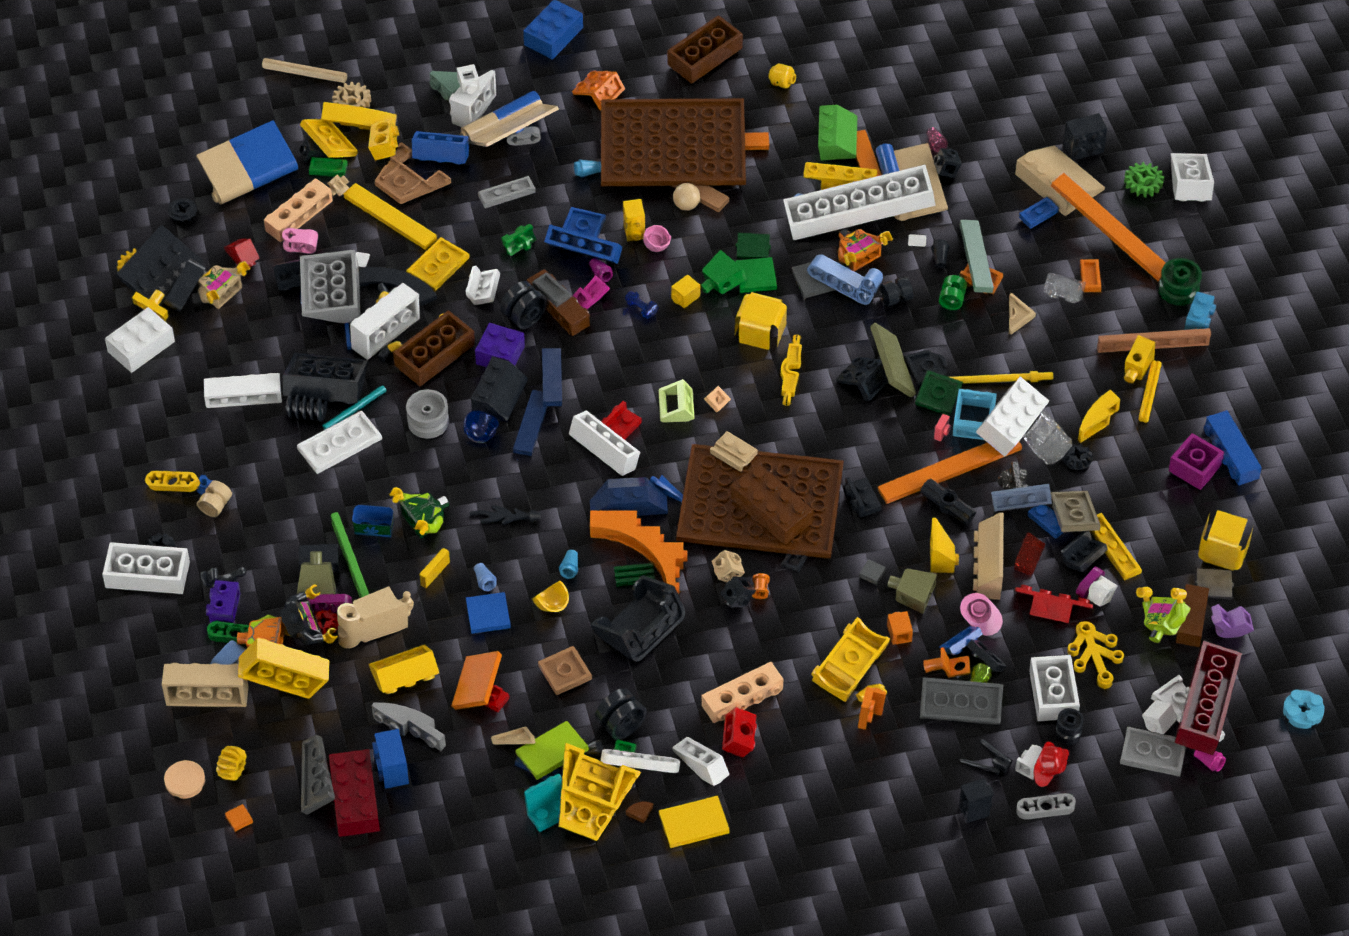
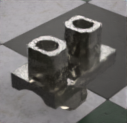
M1012 462L1011 468L1002 471V475L997 477L998 485L1004 487L1005 490L1029 487L1027 484H1021L1027 478L1026 469L1018 468V462Z

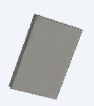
M1127 727L1120 764L1180 777L1186 747L1174 743L1176 738L1174 736Z

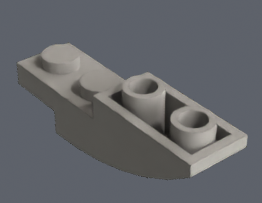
M372 704L374 719L379 723L383 722L391 730L399 729V733L403 736L410 731L414 737H420L427 745L432 748L435 747L440 751L446 746L445 735L435 729L434 719L428 715L397 704Z

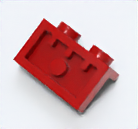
M622 401L601 422L625 440L642 423V418L629 411L627 403Z

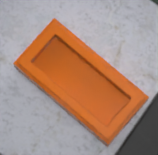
M1099 259L1080 260L1082 292H1101Z

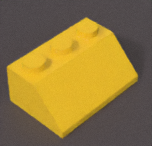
M426 645L369 664L379 690L383 693L386 692V694L394 693L397 691V688L402 686L411 687L416 684V681L422 679L424 681L435 678L436 674H439L433 651Z

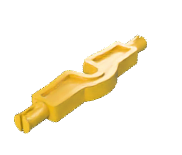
M793 335V341L789 343L787 358L784 359L781 365V378L783 380L781 395L784 396L782 403L785 406L786 400L787 406L791 404V397L795 396V389L799 379V373L790 370L800 369L802 345L800 344L801 336L799 335L797 336V341L796 335Z

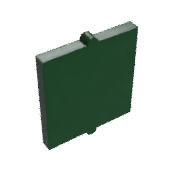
M738 233V242L736 243L737 258H769V250L771 249L770 234Z

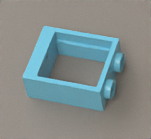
M959 389L952 436L984 440L976 433L983 422L961 420L962 405L990 408V414L995 407L997 394Z

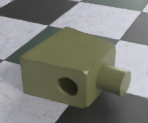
M311 551L310 562L302 563L297 593L305 592L312 585H317V587L312 589L315 594L319 592L320 594H336L331 562H322V551Z
M905 569L902 578L891 575L887 586L897 589V602L924 614L936 586L937 574Z

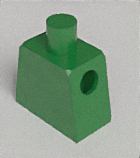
M720 250L703 268L702 273L705 282L700 285V288L706 294L713 288L720 294H724L744 282L747 278L743 268Z

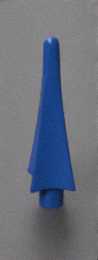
M663 475L659 479L655 476L650 478V481L666 496L682 502L683 494Z

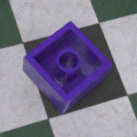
M489 323L475 350L476 364L487 367L493 356L510 361L515 366L525 348L524 333Z

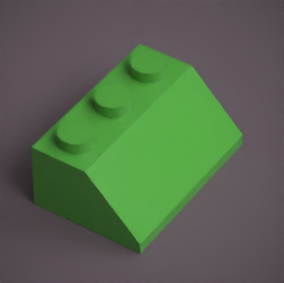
M839 105L820 106L818 147L821 160L857 158L858 117Z

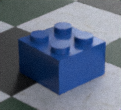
M399 729L375 733L376 742H372L379 782H384L385 789L409 784L407 763Z

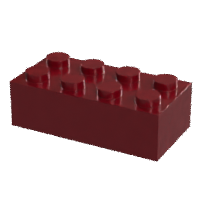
M369 749L329 754L339 837L380 831Z

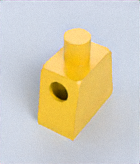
M1140 335L1137 336L1125 361L1124 380L1126 382L1134 383L1135 379L1143 380L1151 366V362L1154 360V341Z

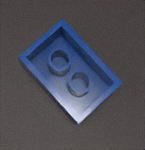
M553 0L523 30L524 45L553 60L583 29V13L557 0Z

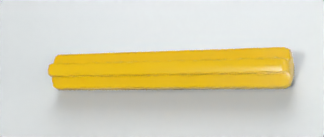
M1153 360L1151 362L1139 413L1140 422L1147 423L1149 421L1161 369L1160 361Z

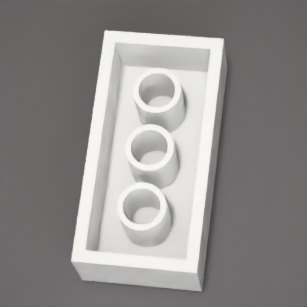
M402 283L395 287L387 296L381 298L374 306L368 308L360 317L355 318L350 324L351 348L368 360L420 319L419 294Z
M1019 377L980 425L976 433L1005 457L1023 437L1049 400L1022 377Z
M110 543L103 570L105 588L183 594L190 564L187 548Z

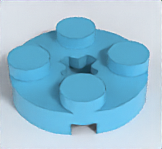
M1293 690L1284 702L1283 714L1289 719L1291 725L1302 729L1311 728L1312 725L1319 724L1323 718V699L1321 696L1309 691ZM1299 707H1306L1308 710L1301 712Z

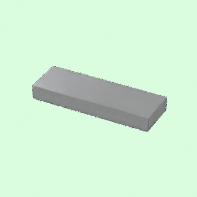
M526 176L478 191V196L484 208H488L535 193V187L530 177Z

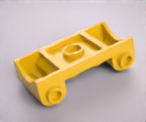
M858 617L852 624L849 623L846 626L842 638L820 666L817 665L811 674L813 682L844 702L847 701L856 689L857 684L875 660L879 658L890 641V638L872 632Z

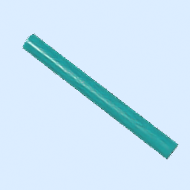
M383 385L359 400L358 403H355L325 423L323 429L326 430L345 420L385 393L386 388Z

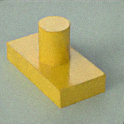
M155 290L149 299L138 292L133 295L132 299L135 305L144 310L149 307L164 321L169 317L168 311L159 306L165 297L161 291Z

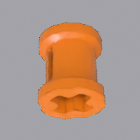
M757 573L752 577L756 590L752 597L765 599L769 595L767 584L770 582V577L764 573Z

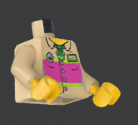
M243 261L236 268H222L216 265L208 272L204 270L198 281V293L201 301L213 304L219 309L242 288L240 276H245L246 271L251 268Z

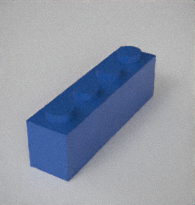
M550 224L544 241L554 247L618 264L623 248L618 243Z
M1226 410L1208 416L1204 425L1205 434L1211 438L1212 444L1215 447L1224 451L1222 462L1224 465H1227L1231 478L1236 480L1238 486L1259 479L1262 467L1229 412Z

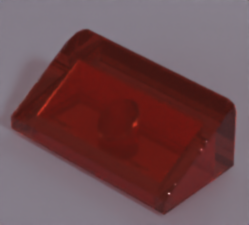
M1027 532L1016 558L1014 570L1033 575L1044 550L1045 543Z

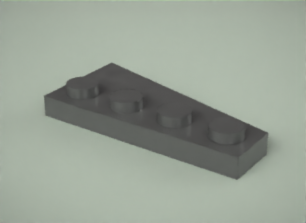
M314 735L302 742L301 812L307 815L335 800L323 740L318 735Z

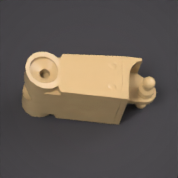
M386 587L354 600L353 604H341L337 610L339 624L338 642L341 647L353 648L360 641L367 642L407 628L408 616H410V611L414 606L410 592L405 591L403 598L397 600L390 587Z

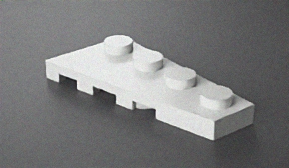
M1177 675L1155 691L1151 699L1172 704L1177 721L1180 723L1189 687H1186L1182 682L1181 676ZM1223 731L1221 732L1219 742L1224 739L1225 733Z

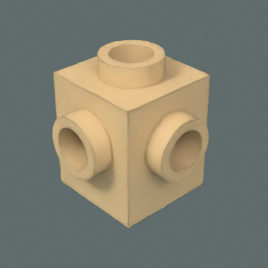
M724 550L712 560L714 572L718 580L728 582L733 576L741 577L745 573L741 564V558L736 553Z

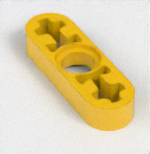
M151 471L145 478L148 487L155 491L193 492L200 485V480L193 472ZM177 478L174 484H168L170 479Z

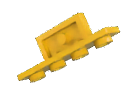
M806 162L804 169V178L821 180V190L877 177V170Z

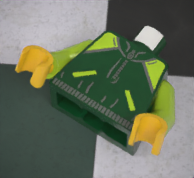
M395 487L389 494L394 496L392 501L394 503L400 501L401 515L420 539L428 533L438 532L444 521L443 509L449 506L445 496L435 500L430 493L406 494L399 488Z

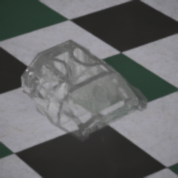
M1042 411L1039 419L1023 437L1031 450L1037 454L1038 458L1043 459L1047 465L1054 464L1063 458L1071 448L1072 439L1067 436L1047 411Z

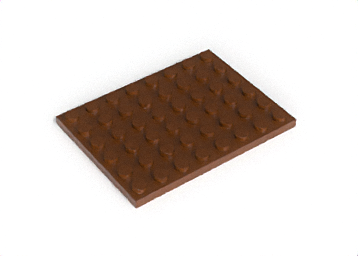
M744 98L601 99V186H679L683 183H691L693 185H746Z
M692 444L676 541L831 558L844 466L843 460L757 451V455L740 472L712 455L710 448L714 446ZM758 464L813 509V523L785 545L731 499V485Z

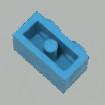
M1196 292L1186 318L1184 330L1209 328L1211 322L1210 315H1214L1216 305L1213 304L1214 296Z

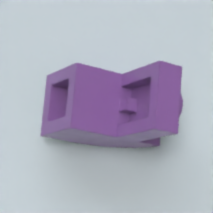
M1219 604L1211 607L1213 612L1211 618L1218 636L1233 638L1254 631L1251 616L1242 606L1226 612Z

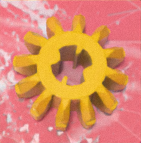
M226 746L221 751V755L218 756L216 772L223 779L236 781L244 770L247 757L245 750L236 746Z

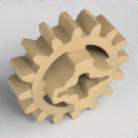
M351 82L350 85L344 83V87L338 86V91H334L332 99L333 103L366 108L370 107L371 95L370 90H366L365 85L360 87L359 82L356 85Z

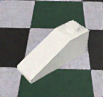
M686 737L672 747V750L702 780L715 786L729 776L723 757L691 738Z

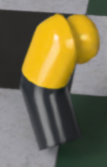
M383 283L379 284L376 288L380 293L376 303L390 293Z
M395 341L386 345L377 358L385 362L393 351L402 346L401 342Z

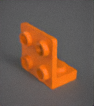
M594 70L588 73L587 77L576 85L572 93L573 95H591L598 109L601 110V99H616L625 90V87L617 72Z

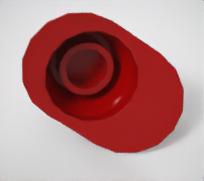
M1052 742L1044 744L1034 765V779L1038 786H1047L1054 775L1065 771L1069 755L1067 749L1055 747Z

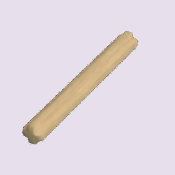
M264 58L262 61L264 69L345 83L347 80V73L268 58Z

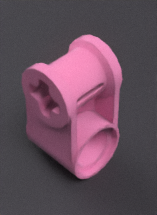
M287 228L283 231V248L287 252L312 254L316 251L318 233L316 231Z

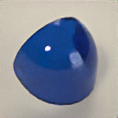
M482 411L469 412L463 423L466 436L476 443H484L490 440L499 426L495 417Z

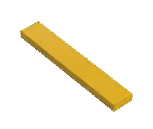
M357 183L343 193L345 199L424 250L437 240L435 233Z

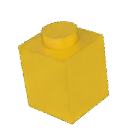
M686 275L671 286L672 300L683 308L700 297V284L689 275Z

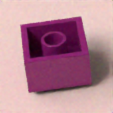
M1192 433L1171 457L1169 472L1201 490L1222 466L1224 451Z

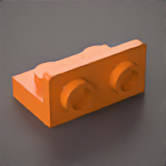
M866 687L858 728L866 729L867 722H872L873 714L882 715L886 691L879 688Z

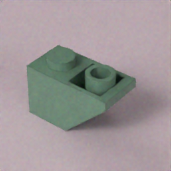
M430 72L429 83L431 87L437 90L445 100L449 101L450 96L460 87L457 72Z

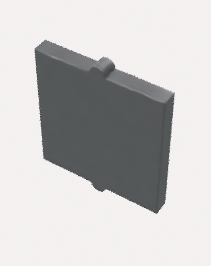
M1197 568L1195 585L1209 588L1208 598L1232 599L1234 583L1232 582L1231 570Z

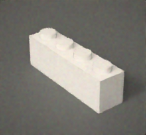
M280 373L204 379L206 408L281 403Z
M587 410L573 416L569 431L570 436L623 476L635 470L640 451Z

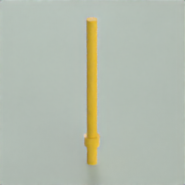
M1030 371V373L957 376L950 378L962 381L963 384L1011 382L1017 381L1019 377H1022L1025 381H1030L1031 383L1038 382V380H1053V372L1038 373V371Z

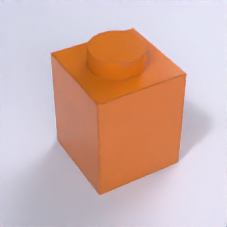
M908 612L888 614L887 627L892 645L912 642L913 629Z

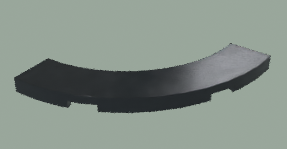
M385 267L359 268V287L383 283L387 287L395 288L404 283L419 294L420 306L437 299V294L431 287L419 278L404 271Z

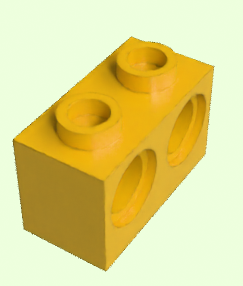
M391 119L371 124L368 148L375 160L395 156L396 148L398 147L397 136H399V130L396 125L394 126Z
M641 199L623 201V225L627 241L643 239L645 214Z

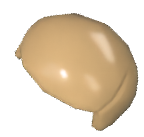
M683 183L677 186L673 192L675 205L681 210L689 211L694 209L700 202L699 189L691 183Z

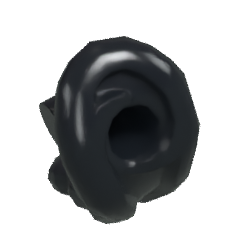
M240 567L232 573L220 576L218 575V569L212 568L208 572H201V581L207 588H214L215 580L234 582L238 577L245 576L246 569Z

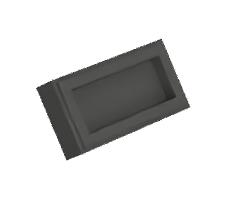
M547 272L532 282L533 287L556 307L571 298V293Z

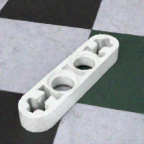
M604 749L601 754V762L610 765H624L632 768L670 773L679 772L680 760L671 757Z

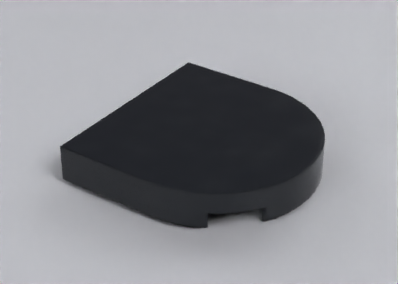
M924 350L904 356L907 368L917 388L921 387L927 370L946 375L947 362L941 354L938 355L930 350Z

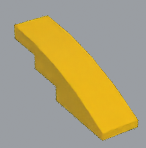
M328 102L323 103L321 117L322 121L336 122L341 125L355 126L365 130H371V124L389 119L392 120L395 126L397 119L396 114Z

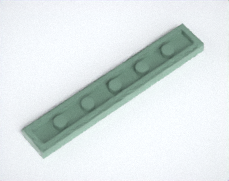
M960 220L959 225L974 292L993 293L994 286L979 221Z

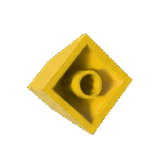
M932 518L930 536L931 572L954 573L955 565L959 564V554H955V545L938 520Z

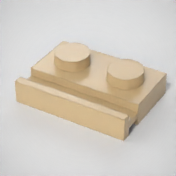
M728 431L715 443L714 447L710 448L712 455L740 472L744 466L751 462L758 451Z

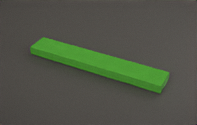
M338 512L332 513L331 521L359 598L369 595L340 516Z

